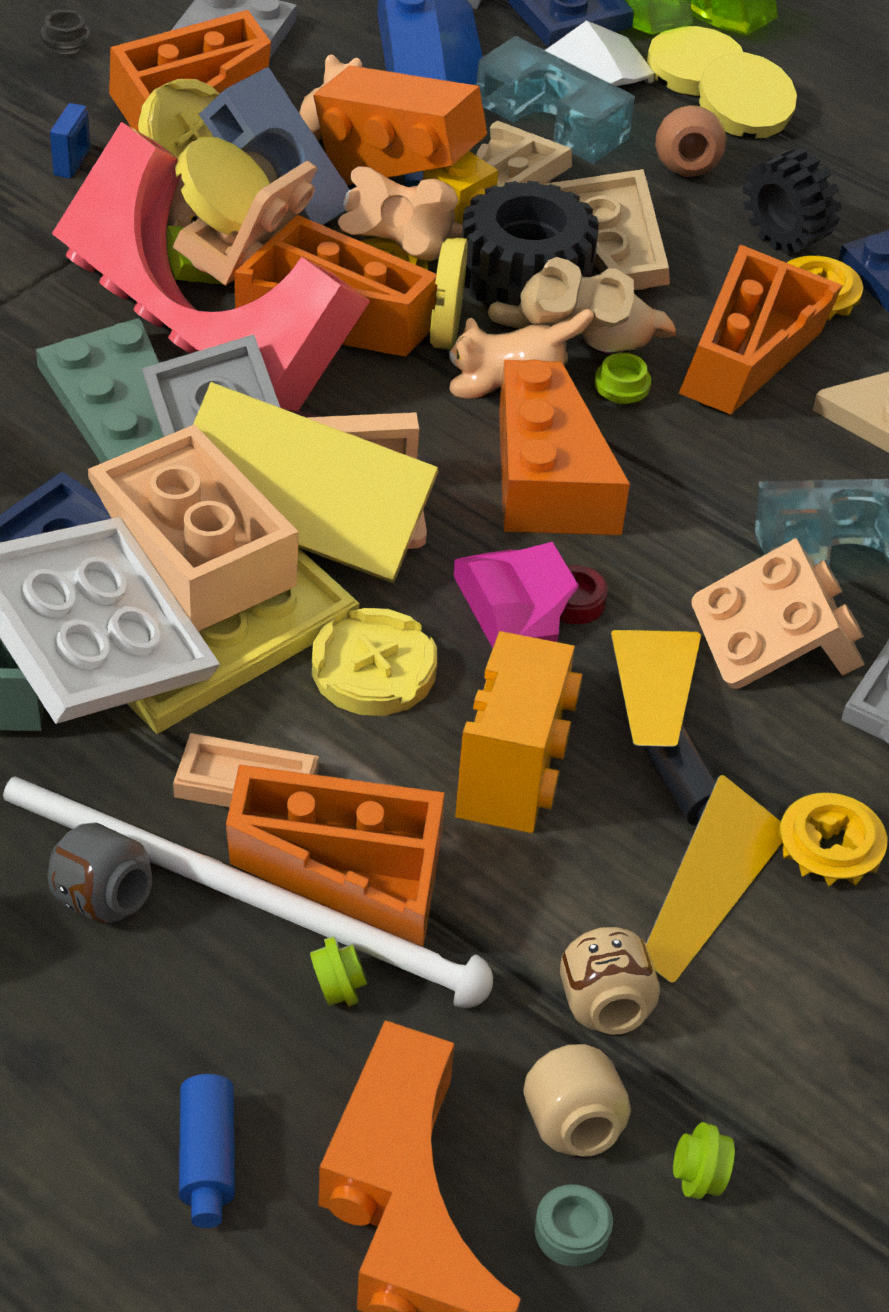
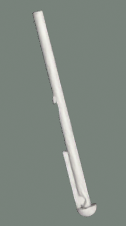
M16 776L9 780L4 789L3 797L7 802L71 829L85 823H100L140 842L149 854L151 863L328 938L335 936L337 941L347 946L353 944L356 950L455 991L454 1006L472 1008L478 1006L487 999L492 990L493 974L491 968L478 955H473L467 965L456 964L424 947Z

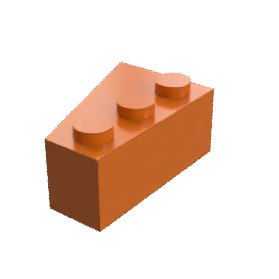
M349 65L313 94L325 153L347 185L354 184L351 180V171L358 166L370 167L387 178L452 166L487 135L480 86Z
M740 244L679 394L728 414L734 413L821 334L843 285Z
M535 359L504 360L499 407L503 531L622 535L630 483L563 363Z
M239 764L226 821L230 864L299 896L424 947L443 831L445 792Z

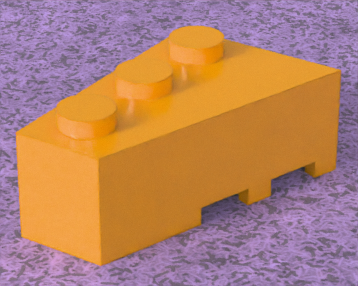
M499 631L485 669L484 678L486 682L484 689L477 691L473 709L477 710L475 721H467L463 730L455 818L533 833L539 808L552 809L559 770L549 769L552 758L564 760L571 721L562 720L561 718L563 710L576 711L583 674L571 672L575 646Z

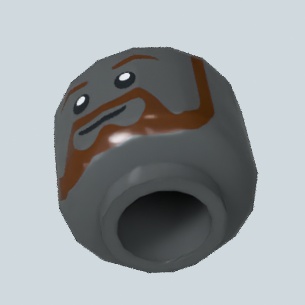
M96 822L81 824L66 833L51 853L47 872L49 891L59 904L101 924L118 922L140 909L149 896L153 882L150 857L144 846L140 842Z

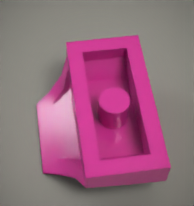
M553 542L522 550L510 549L458 558L454 561L453 577L492 648L499 631L558 642L560 616L568 600L578 589V583Z

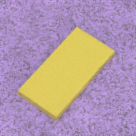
M210 382L193 425L195 424L298 530V548L394 584L437 477L438 467Z
M298 548L297 586L199 631V634L220 663L209 680L127 704L156 734H159L313 645L315 638L324 625L334 618L335 624L341 620L348 619L350 611L359 609V602Z

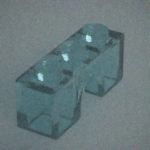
M514 36L478 60L477 86H480L483 107L513 123L533 112L555 114L554 142L571 148L572 153L594 164L629 138L635 96L517 36Z
M889 479L759 481L755 538L764 555L797 538L814 564L823 560L830 564L831 547L839 544H859L875 548L882 552L889 562Z

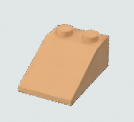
M195 424L88 469L89 480L111 518L121 517L198 632L297 586L298 530Z

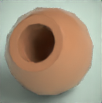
M684 106L677 108L663 119L657 130L655 147L659 160L668 170L679 176L694 177L704 175L718 165L725 152L727 136L723 123L715 113L701 106Z

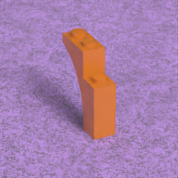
M386 1020L319 1167L318 1206L329 1209L337 1218L349 1224L363 1226L370 1223L378 1226L359 1271L357 1310L362 1312H519L521 1298L500 1283L478 1261L461 1238L448 1214L436 1179L431 1138L441 1105L451 1083L455 1043Z

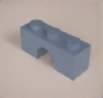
M269 67L225 89L199 113L214 137L230 142L244 152L260 154L272 164L277 178L282 177L305 161H309L317 167L311 185L315 187L314 195L304 210L297 215L329 227L343 214L347 213L343 203L346 193L350 189Z

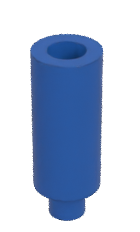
M200 1074L186 1079L180 1086L179 1198L183 1203L191 1206V1223L194 1226L213 1228L222 1223V1206L232 1201L235 1196L234 1085L228 1078L221 1075Z

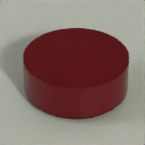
M569 565L567 567L578 583V589L568 600L560 616V621L570 624L590 623L598 619L605 610L608 593L607 583L601 574L589 567Z

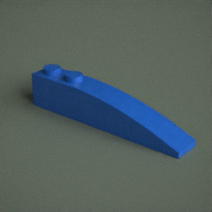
M378 0L377 16L386 71L478 86L479 77H481L483 69V56L473 8L467 0ZM423 171L403 175L404 186L406 187L418 186L421 180H423Z

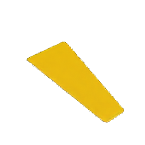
M613 630L611 636L633 743L638 746H676L679 740L701 634L690 631Z
M724 775L719 776L646 943L655 971L671 983L678 979L782 844V839L778 837L781 821Z

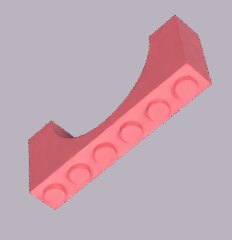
M121 122L52 232L54 236L69 247L66 257L91 273H94L95 269L101 272L103 276L99 283L103 287L125 300L131 296L137 301L133 310L138 315L160 328L163 324H166L172 329L168 338L190 354L254 334L280 407L282 409L299 411L370 300L332 272L301 257L292 271L276 287L261 298L242 307L227 311L204 312L196 310L184 297L176 284L167 253L166 231L168 215L174 192L181 178V174L176 178L175 166L178 157L152 138Z

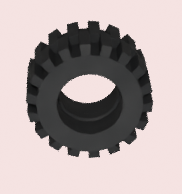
M513 181L506 182L502 187L494 185L485 189V194H477L471 199L470 206H466L463 213L462 238L468 241L464 287L470 289L469 294L476 301H486L485 306L488 308L497 301L519 306L521 303L520 295L526 283L543 270L548 260L555 257L569 260L578 266L583 277H592L599 233L597 216L592 215L593 209L588 203L580 202V196L571 191H562L560 186L553 184L543 185L539 184L538 181H527V183Z

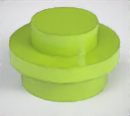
M615 353L605 358L603 364L597 369L594 384L598 393L604 398L617 404H629L640 401L648 395L651 387V376L647 371L646 363L640 357L630 353Z
M335 936L324 939L326 947L310 952V956L328 1005L332 1006L342 1001H346L348 1007L358 1004L359 1000L355 989L367 985V980L354 945L351 944L340 949Z
M705 1122L698 1124L692 1135L686 1133L682 1135L675 1151L673 1174L675 1178L682 1180V1189L686 1197L699 1200L705 1194L720 1196L724 1192L730 1180L734 1164L735 1146L733 1139L719 1134L716 1125Z

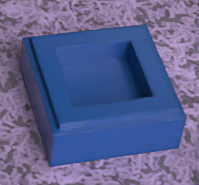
M69 103L50 131L53 175L71 179L91 150L89 118L86 106Z

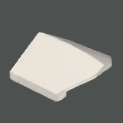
M585 21L540 53L539 63L565 99L577 98L578 92L616 87L642 80L649 84L654 82L655 72L627 37L589 21Z

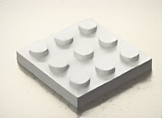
M121 517L0 543V639L55 724L209 680L220 665Z

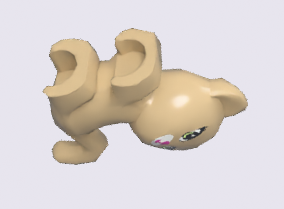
M558 257L548 260L543 270L526 283L520 295L521 303L519 306L497 301L491 304L488 309L491 321L519 329L529 325L552 326L585 309H590L594 314V318L581 335L588 345L608 354L634 353L643 348L653 337L670 338L676 336V328L664 311L652 309L634 294V279L617 268H608L596 276L583 277L578 266L569 260Z

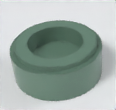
M563 1185L548 1192L541 1200L535 1221V1238L542 1252L551 1260L565 1266H584L599 1259L606 1251L612 1232L613 1216L606 1200L596 1191L582 1185Z

